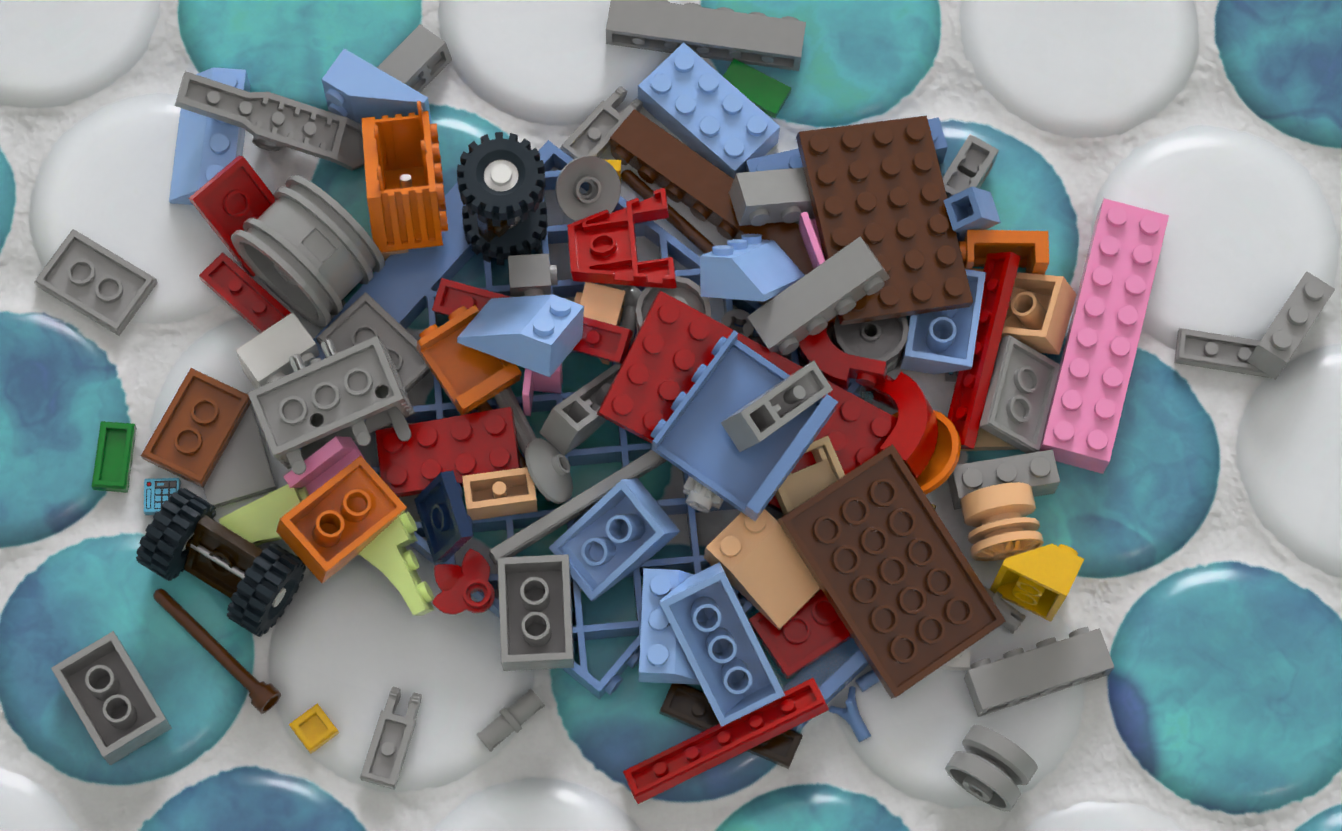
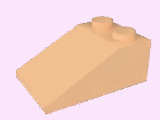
M972 268V270H975V271H981V272H983V270H984V269ZM1017 272L1001 339L1010 335L1039 353L1059 355L1077 296L1064 276Z
M765 509L756 522L741 512L705 547L704 559L711 566L720 562L730 584L778 630L821 589L779 522Z

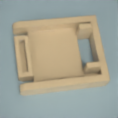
M829 436L812 442L805 452H812L816 464L793 474L790 473L776 492L775 496L784 515L845 475Z

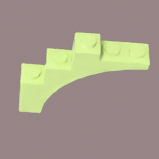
M287 484L218 520L220 524L255 546L283 540L276 532L279 519L307 498L309 494L305 486L303 488H290ZM403 512L358 555L374 565L389 579L400 592L413 615L423 616L435 610L431 603L434 600V595L427 582H422L416 571L419 569V563L412 550L406 549V546L418 541L414 534L417 531V526L411 514Z

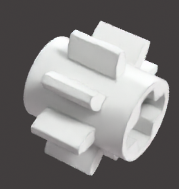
M688 476L683 486V493L688 495L685 502L690 507L704 513H709L712 506L720 509L723 499Z

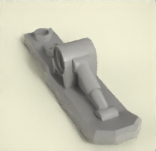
M185 71L176 98V107L244 128L253 135V144L264 150L279 151L285 146L334 162L351 171L365 165L361 124L347 117L271 92H247Z

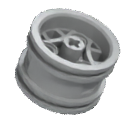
M291 175L285 183L286 187H279L275 191V202L258 219L248 218L243 224L244 231L236 230L232 234L231 240L244 262L278 298L312 324L326 327L331 321L330 315H338L343 309L342 300L358 283L368 284L374 277L373 272H380L385 266V261L373 239L336 200L304 177Z

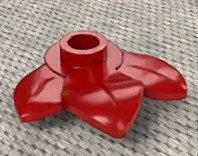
M469 549L463 558L462 566L454 564L435 565V580L442 592L434 598L432 604L441 612L450 615H456L465 610L472 613H483L489 610L495 601V591L488 582L491 571L486 559L479 552ZM474 592H482L484 594L483 600L479 602L473 601L471 595Z

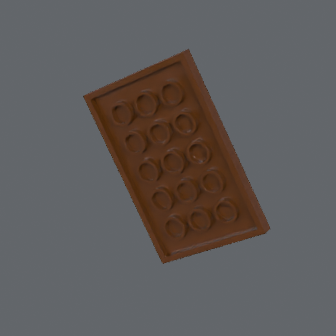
M927 115L798 132L796 140L825 261L858 237H861L890 277L884 282V286L878 292L872 295L866 294L856 301V306L850 312L844 315L838 314L840 325L970 307L973 299L957 235L952 229L943 201L947 199Z
M893 444L777 520L891 699L896 698L1006 622Z

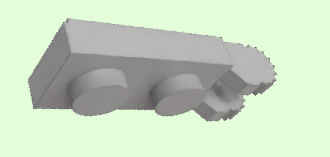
M622 86L619 87L606 101L603 100L561 145L560 149L572 159L582 156L600 157L610 146L612 134L634 109L640 112L643 102L635 99L620 114L615 109L624 101L627 90Z
M392 687L384 711L381 710L360 776L362 781L394 790L416 725L415 718L422 694L413 693L410 697L405 717L394 714L401 697V689L397 687Z

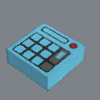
M144 479V514L155 515L157 511L159 512L162 509V504L166 500L169 501L170 496L174 492L177 493L178 489L181 488L180 479Z

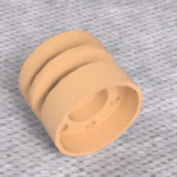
M1016 482L992 485L968 493L961 498L960 505L964 523L968 526L977 527L969 532L967 536L968 541L974 544L970 549L974 560H1004L1005 558L1039 548L1043 545L1042 534L1037 531L1040 527L1039 521L1036 518L1026 517L1036 509L1032 488L1029 484Z

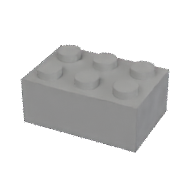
M569 554L497 558L501 664L503 671L574 668Z
M114 631L51 668L101 755L109 765L114 764L172 729Z

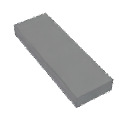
M1179 328L1174 363L1272 378L1247 362L1260 342L1259 340Z

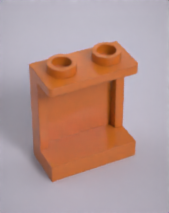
M967 230L964 241L958 242L965 269L972 270V267H984L988 253L1013 252L1021 256L1018 267L1026 268V273L1045 275L1049 265L1048 231Z
M476 305L469 309L465 306L458 308L448 316L449 321L440 327L434 324L419 334L421 339L417 341V351L460 415L468 414L520 381L522 373L518 366L457 343V337L479 313Z

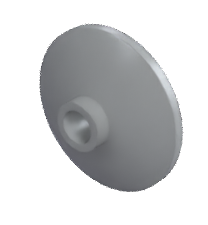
M582 156L570 161L560 172L555 186L556 200L560 209L574 221H579L604 210H608L610 214L615 209L621 193L620 179L616 170L610 163L595 156ZM587 182L589 190L585 194H581L580 186L582 183Z
M541 438L530 441L526 446L525 460L528 472L535 486L548 500L554 503L562 504L568 501L573 492L569 461L548 441Z

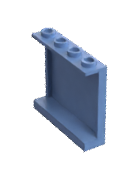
M734 330L728 339L722 336L711 352L715 357L709 365L701 364L691 379L695 384L687 394L682 391L677 396L671 406L674 412L668 421L661 419L650 435L654 438L651 450L756 522L835 412L838 401L826 394L824 398L815 402L767 438L739 452L721 422L790 375L737 340L738 332Z

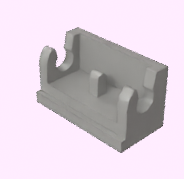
M419 24L377 68L421 93L452 61L446 42Z

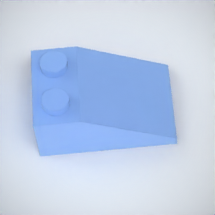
M346 49L342 50L322 78L328 110L332 113L362 124L361 118L366 117L382 119V116L388 115L389 118H393L395 114L409 116L408 113L412 112L418 115L417 101H421L423 111L429 112L430 124H432L428 97Z
M553 294L491 298L457 337V343L551 377L582 339L584 306Z
M638 478L622 479L560 536L549 549L554 555L569 554L570 575L587 597L594 601L654 556L680 530Z

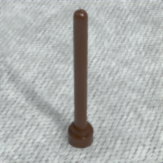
M627 169L621 173V179L641 198L646 200L654 196V190L631 170ZM668 204L669 218H666V220L704 254L711 252L712 247L715 245Z
M157 589L154 592V600L250 692L251 704L261 714L269 711L278 702L281 693L271 683L259 682L164 589Z

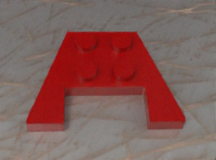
M665 188L653 191V197L641 202L638 198L627 201V207L609 214L608 210H604L567 225L573 281L668 289L677 288L673 257L638 262L634 224L669 218Z

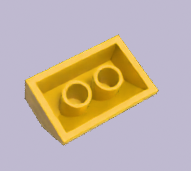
M1049 544L1004 559L990 590L994 593L998 591L1003 595L1001 598L1051 622L1067 597L1084 559L1078 556L1076 550L1063 544L1059 546Z

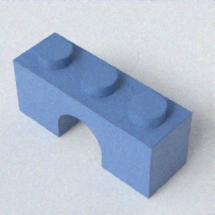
M969 187L943 200L958 242L964 240L967 230H986L1001 223L992 194L989 191Z

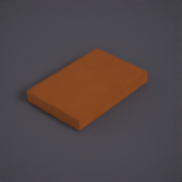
M190 368L141 454L142 459L204 488L251 404L249 395Z

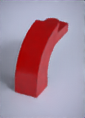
M827 327L820 333L808 335L799 342L798 351L804 363L807 365L815 361L826 380L848 391L851 378L856 379L855 381L858 384L864 386H875L876 383L884 385L887 375L886 361L855 356L839 350L829 339Z
M900 372L895 380L886 375L884 385L878 383L875 386L863 385L871 399L898 411L897 423L880 447L881 451L893 444L913 477L918 478L929 463L938 439L936 415L918 384L903 372Z

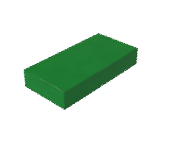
M735 58L723 75L727 81L751 102L773 118H776L791 93V87Z
M101 421L92 480L93 490L128 493L137 429L135 424Z

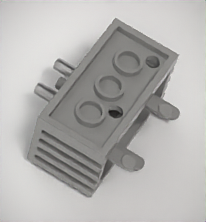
M378 336L337 353L332 340H326L331 354L326 343L322 342L321 347L325 354V359L315 358L309 362V366L305 367L301 355L294 354L295 358L293 355L289 357L293 373L247 392L273 456L287 469L292 468V471L297 475L303 474L306 471L304 460L335 436L351 437L353 441L357 440L359 445L367 446L371 442L370 433L393 424L395 432L401 441H408L411 438L412 434L405 418L415 414L390 352Z

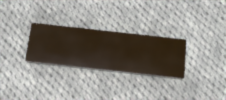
M671 684L660 709V714L701 732L720 724L704 692L686 684ZM788 730L747 750V752L789 769L803 735L793 730Z

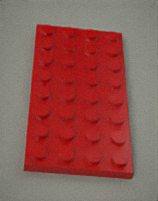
M659 291L597 415L652 443L654 438L650 435L661 419L668 421L674 412L671 406L677 396L682 391L686 394L695 384L691 379L701 364L709 365L715 357L711 352L722 336L728 339L734 330L672 296ZM738 333L737 340L788 375H792L802 368V366L776 352H771L763 345ZM828 381L833 389L828 395L837 400L838 404L835 412L814 441L829 436L846 475L881 452L880 447L893 431L898 418ZM811 451L804 453L791 471L792 474L816 464ZM774 495L768 506L782 512L779 502Z

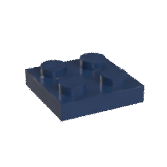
M453 471L440 472L414 499L434 564L446 562L474 536L473 522L466 512L462 500V488L456 481Z

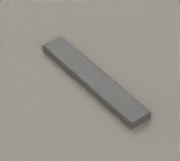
M650 450L490 549L489 557L494 565L498 566L497 558L515 556L586 512L622 479H639L667 460L653 450Z

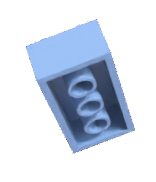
M684 42L638 85V99L643 102V107L690 149L733 179L736 173L745 172L746 160L765 156L778 143L780 126Z

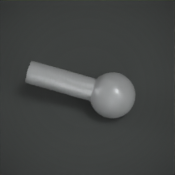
M627 286L623 289L626 291L624 305H622L621 327L633 331L630 345H632L635 334V310L639 295L642 292L634 286Z

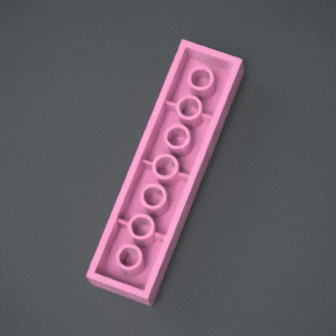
M1103 199L1097 213L1040 451L1053 449L1057 462L1101 474L1104 473L1110 462L1169 215Z

